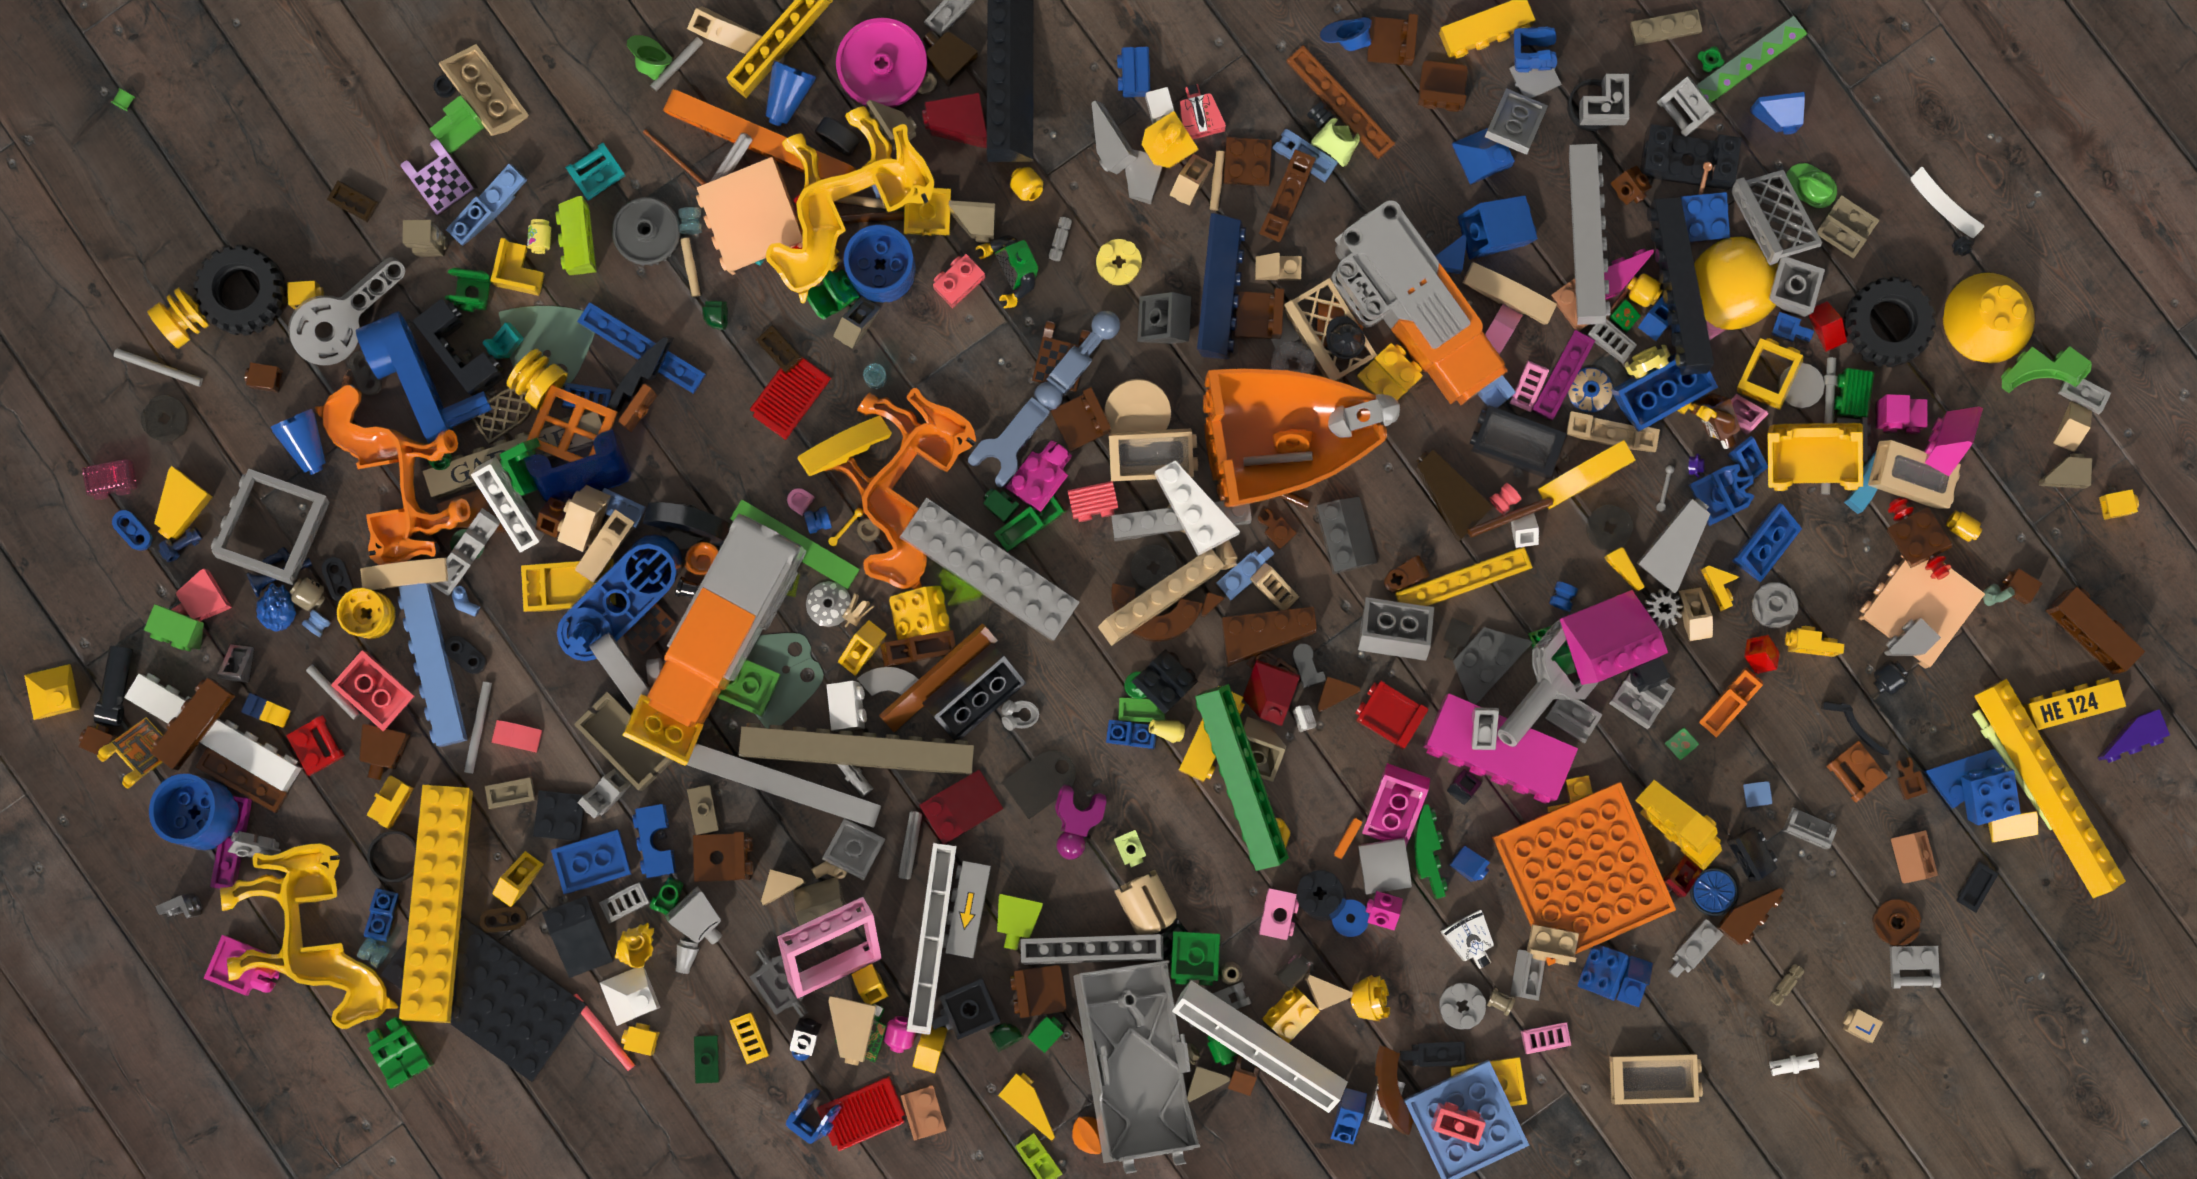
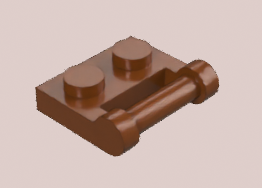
M1860 741L1855 742L1826 765L1829 771H1833L1847 788L1855 803L1888 778ZM1842 762H1845L1863 785L1860 790L1840 766Z

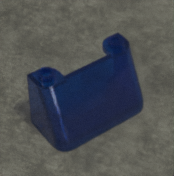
M613 429L602 432L595 437L593 442L596 454L552 468L549 459L544 455L538 454L524 458L527 470L543 500L547 502L550 497L567 503L569 499H573L576 491H581L586 485L603 491L604 488L609 489L626 483L630 479L631 469L620 436Z

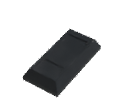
M1978 861L1956 901L1977 913L1999 873Z

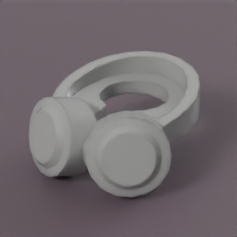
M1008 700L1002 706L1001 712L1004 715L1002 723L1009 731L1014 728L1023 729L1031 727L1039 718L1038 708L1028 701L1013 702ZM1022 708H1027L1031 713V717L1028 721H1022L1020 718H1014L1012 713L1019 712Z

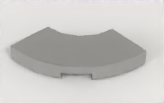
M894 667L876 668L857 678L872 696L883 691H893L902 695L919 680L913 674Z

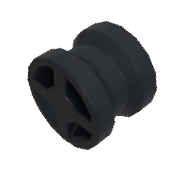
M1324 100L1315 105L1307 114L1309 119H1313L1316 122L1318 129L1325 126L1335 116L1334 111L1326 107L1327 104Z

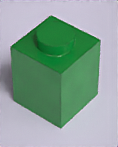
M1046 1016L1028 1038L1045 1053L1064 1033L1061 1030L1063 1024L1054 1016L1051 1019Z

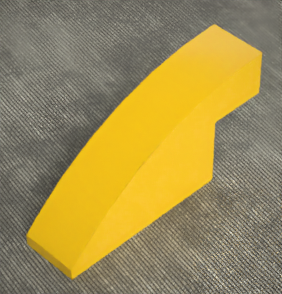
M1625 440L1559 476L1539 488L1538 491L1542 499L1547 497L1552 499L1553 505L1547 507L1551 509L1633 463L1635 458Z

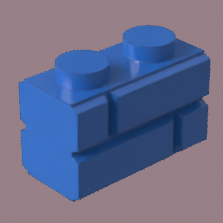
M1123 47L1121 55H1117V68H1122V77H1118V91H1123V97H1145L1146 92H1150L1149 47Z

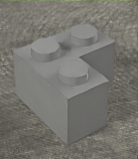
M1606 74L1602 80V96L1582 97L1579 103L1580 125H1626L1629 120V74Z

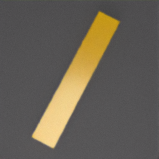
M1521 547L1396 592L1395 596L1397 601L1401 603L1429 606L1524 572L1533 567L1525 547Z

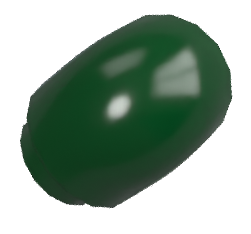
M705 301V307H702V314L706 324L713 329L725 330L728 323L727 302Z
M1008 1023L993 1027V1031L989 1033L998 1052L1014 1045L1024 1037L1016 1026Z

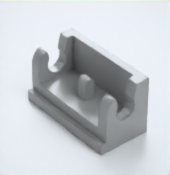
M1792 807L1782 831L1821 848L1830 849L1837 827L1834 824H1830Z

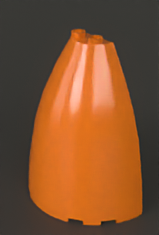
M1221 369L1209 370L1207 372L1204 385L1208 389L1206 390V395H1203V411L1208 413L1206 424H1204L1205 441L1213 481L1218 480L1217 494L1221 501L1225 500V507H1235L1264 501L1305 489L1337 474L1360 460L1387 438L1386 426L1381 425V423L1353 430L1351 437L1340 438L1331 432L1328 427V420L1330 414L1337 407L1343 405L1344 408H1349L1376 399V395L1348 384L1317 375L1289 370ZM1365 408L1360 409L1357 412L1358 420L1361 422L1368 421L1370 419V411ZM1290 429L1313 431L1309 451L1313 452V460L1244 466V457L1279 454L1273 439L1274 433Z

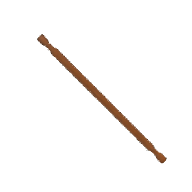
M646 129L643 131L646 136L651 138L658 147L701 185L706 184Z

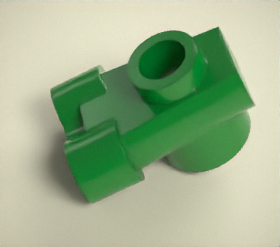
M668 877L658 896L653 897L649 907L667 915L677 905L684 883ZM669 887H672L676 893L671 894L668 890Z

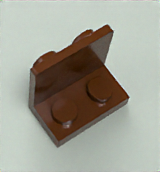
M1409 14L1407 20L1371 17L1372 22L1369 31L1371 45L1368 46L1367 61L1412 66L1415 57L1418 14Z
M1275 288L1274 293L1239 291L1237 293L1239 294V307L1236 309L1237 328L1235 336L1281 339L1284 289Z
M1091 387L1084 390L1083 395L1051 410V414L1070 451L1092 442L1111 431V426Z

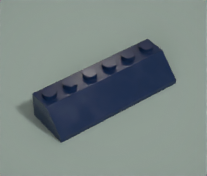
M1211 213L1197 350L1202 357L1229 359L1230 353H1234L1235 340L1231 338L1232 330L1236 331L1237 317H1234V309L1239 307V294H1236L1237 286L1241 285L1242 273L1238 272L1239 263H1243L1244 259L1241 241L1246 239V227H1243L1241 220Z

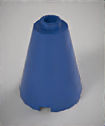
M774 61L766 116L770 118L768 122L780 127L782 123L787 124L814 84L816 77Z
M312 409L271 426L273 434L304 473L309 471L312 475L323 470L322 465L326 462L315 412Z

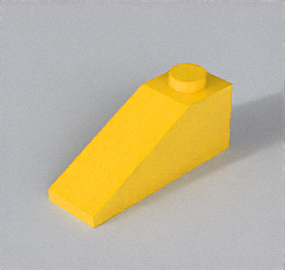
M1016 1073L998 1096L1052 1141L1055 1138V1134L1038 1094L1031 1085L1034 1081L1025 1073H1022L1021 1076Z

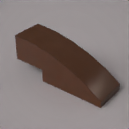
M953 630L884 642L880 647L884 667L946 656L956 647Z

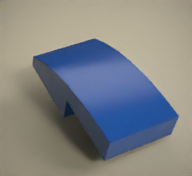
M1109 720L1106 743L1155 749L1156 735L1149 732V725Z
M376 888L369 909L370 915L364 931V937L384 942L388 941L398 903V893Z

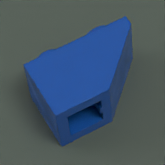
M1462 846L1449 864V866L1470 882L1482 880L1490 870L1487 868L1490 862L1466 846Z
M1345 1088L1339 1102L1331 1139L1354 1144L1364 1115L1367 1093Z

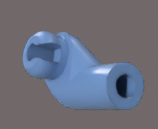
M456 586L452 591L455 608L476 617L480 606L469 602L466 589L463 586Z

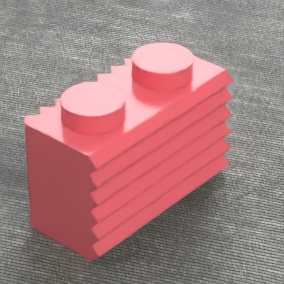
M1113 481L1068 490L1073 519H1078L1079 522L1092 520V516L1101 514V517L1112 516L1115 514L1114 511L1118 510Z

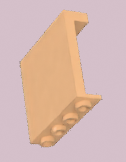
M773 157L697 187L699 195H696L699 206L705 209L706 216H704V220L708 229L712 228L714 236L711 237L716 250L720 249L722 257L719 260L724 271L727 270L734 275L736 274L735 270L765 259L766 251L772 243H781L790 248L794 246L801 248L803 246L802 227L777 161Z
M1901 554L1900 557L1903 560L1899 565L1894 564L1888 571V580L1885 584L1881 582L1873 592L1876 596L1871 602L1867 600L1861 607L1860 612L1862 614L1858 619H1865L1891 639L1895 635L1899 637L1904 632L1902 627L1909 620L1913 619L1915 621L1922 618L1941 637L1926 654L1914 656L1919 660L1918 664L1926 669L1933 665L1985 593L1953 569H1950L1949 575L1941 580L1937 578L1931 579L1932 570H1925L1928 560L1910 568Z

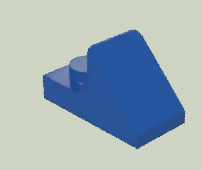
M1630 955L1631 958L1620 984L1616 1000L1639 1007L1646 985L1650 984L1653 963Z

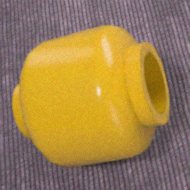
M1031 167L1018 168L1012 173L1010 188L1021 200L1033 201L1042 194L1043 180Z
M1641 274L1638 278L1634 276L1627 287L1631 290L1629 298L1643 307H1648L1650 304L1654 306L1663 291L1660 289L1661 283L1647 274Z

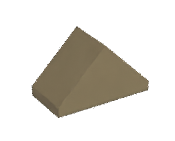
M1196 1066L1187 1093V1099L1191 1102L1231 1080L1228 1075Z

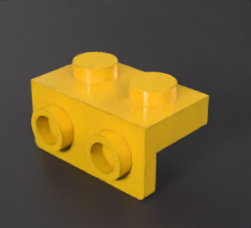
M1294 986L1283 995V998L1274 1007L1267 1011L1262 1020L1281 1039L1290 1043L1320 1011Z

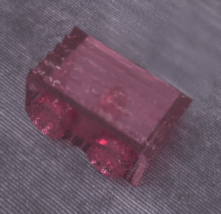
M128 459L82 468L86 495L94 497V500L106 499L108 494L111 493L127 495L131 493V489L137 488L133 462Z

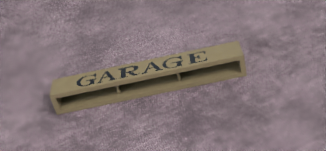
M586 410L583 412L577 427L598 435L603 420L600 414ZM571 417L563 418L561 421L568 423ZM549 424L544 425L538 440L558 447L565 429L557 425L551 427ZM528 432L517 434L514 440L508 442L506 440L493 443L494 447L488 449L484 447L471 451V455L465 457L463 455L454 456L447 469L436 470L429 465L428 469L423 471L431 497L437 500L477 486L471 476L475 468L494 457H497L500 462L501 457L499 454L527 441ZM574 433L567 451L572 453L592 446L595 441ZM534 449L536 454L523 460L527 468L558 457Z

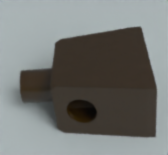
M931 30L923 38V41L930 47L926 52L927 60L948 87L978 58V51L949 31L939 38Z

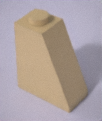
M830 996L829 1006L839 1055L845 1058V1063L858 1065L859 1061H865L877 1006Z

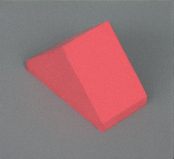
M497 720L491 743L537 753L542 730Z

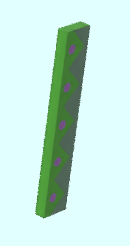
M1792 16L1696 86L1708 101L1712 103L1807 35V32L1798 20Z

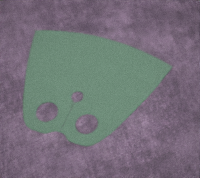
M528 306L500 311L501 327L504 323H511L524 338L510 356L513 368L530 351L539 349L543 357V352L549 350L551 356L549 357L547 367L552 364H564L568 370V377L565 383H571L581 368L595 334L577 322L583 311L559 306Z
M779 633L759 635L746 659L781 674L763 717L756 715L767 729H769L770 725H782L814 694L823 680V671L819 663L811 658V646L807 638L801 634ZM792 642L801 644L802 653L799 656L794 657L788 653V646ZM786 665L791 667L790 672L787 674L782 672L783 666ZM804 668H811L814 671L815 677L811 682L802 681L800 673Z

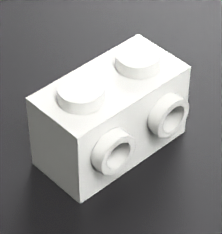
M855 681L827 684L831 730L839 732L865 729L864 722L867 721V714L865 709H863L864 689L861 684Z

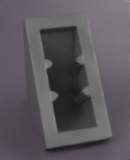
M231 644L218 671V678L249 683L254 648Z

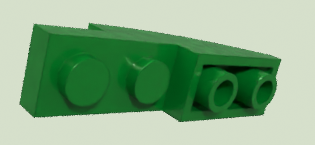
M1426 804L1421 808L1415 829V861L1419 879L1429 878L1434 899L1446 896L1445 891H1448L1445 878H1440L1438 869L1441 868V863L1438 855L1434 856L1433 851L1442 849L1440 844H1443L1444 841L1441 831H1436L1434 822L1437 821L1434 808H1429V804Z

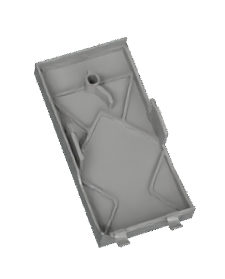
M1169 960L1080 973L1073 976L1103 1163L1122 1161L1126 1174L1137 1172L1134 1167V1159L1172 1153L1174 1164L1182 1165L1186 1164L1183 1151L1200 1147L1187 1100L1183 1073L1191 1071L1187 1043L1184 1034H1180L1179 1038L1176 1014L1172 1012L1174 1002L1167 966Z

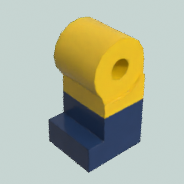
M249 693L241 712L284 728L291 711L260 696Z

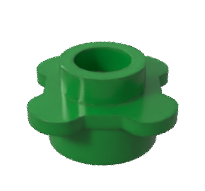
M1715 46L1698 54V60L1702 62L1705 72H1711L1713 68H1721L1724 65L1719 49Z

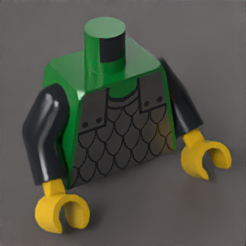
M1005 235L992 241L991 244L984 243L977 246L976 250L981 248L984 251V255L979 257L980 259L989 257L993 254V251L995 252L1013 290V294L1000 296L999 301L1007 300V305L1003 308H1012L1017 305V299L1020 300L1034 289L1038 265L1025 240L1018 241L1011 235Z

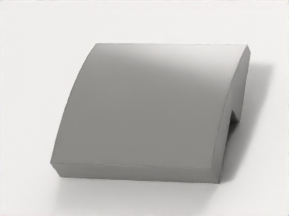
M1629 673L1609 704L1644 728L1649 729L1675 688L1665 682L1660 686L1639 693L1637 688L1631 683Z
M1404 838L1358 845L1366 894L1412 887Z

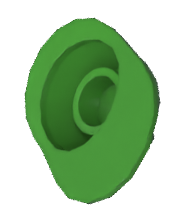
M634 35L627 40V46L635 56L636 69L653 80H657L659 75L664 72L666 65L672 62V57L657 41L650 37Z
M1807 163L1794 165L1787 171L1786 176L1800 200L1815 208H1825L1835 201L1837 186L1828 173Z

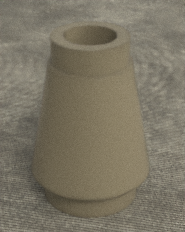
M1235 962L1223 964L1219 971L1220 979L1227 985L1237 984L1242 978L1241 967ZM1228 970H1235L1236 976L1229 978L1227 976Z

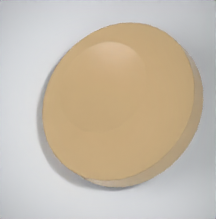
M1130 379L1120 383L1110 392L1105 403L1104 414L1111 426L1110 432L1166 430L1171 418V407L1165 392L1157 384L1145 379ZM1134 442L1126 444L1141 446L1152 442Z

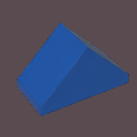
M1465 235L1435 256L1448 273L1461 274L1463 270L1467 240Z
M1752 436L1728 454L1735 464L1740 465V470L1745 476L1753 475V480L1768 468Z

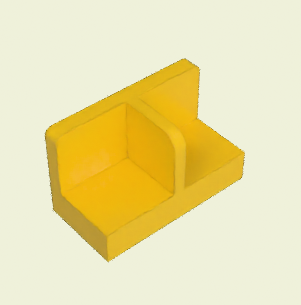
M389 776L380 792L375 793L376 799L367 816L378 821V824L385 828L391 829L414 788L393 776Z

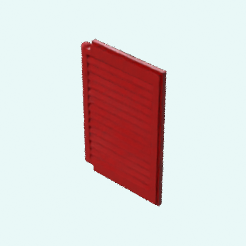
M803 358L787 374L780 368L751 406L750 411L755 412L753 414L755 419L786 440L832 378Z
M890 1076L817 1107L819 1116L823 1120L825 1115L835 1105L839 1104L842 1106L832 1121L834 1127L828 1134L832 1147L837 1145L838 1151L905 1123L902 1116L906 1114Z

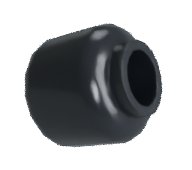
M1888 660L1874 672L1876 681L1873 684L1881 693L1886 691L1893 695L1908 683L1907 676L1909 674L1898 661L1894 663Z

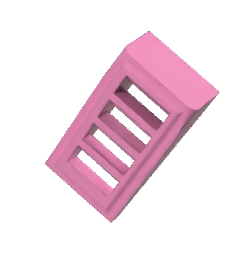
M1527 360L1516 386V393L1512 396L1510 404L1531 412L1549 369ZM1529 370L1540 373V378L1529 374ZM1528 378L1538 383L1534 386L1525 382V379ZM1522 386L1533 390V395L1522 391ZM1518 395L1530 399L1529 404L1517 399Z
M1567 1022L1521 1030L1525 1054L1571 1046ZM1561 1028L1564 1042H1559L1557 1029ZM1550 1030L1553 1033L1554 1044H1550L1548 1034ZM1540 1032L1544 1034L1546 1045H1541ZM1530 1034L1535 1035L1537 1047L1532 1046Z

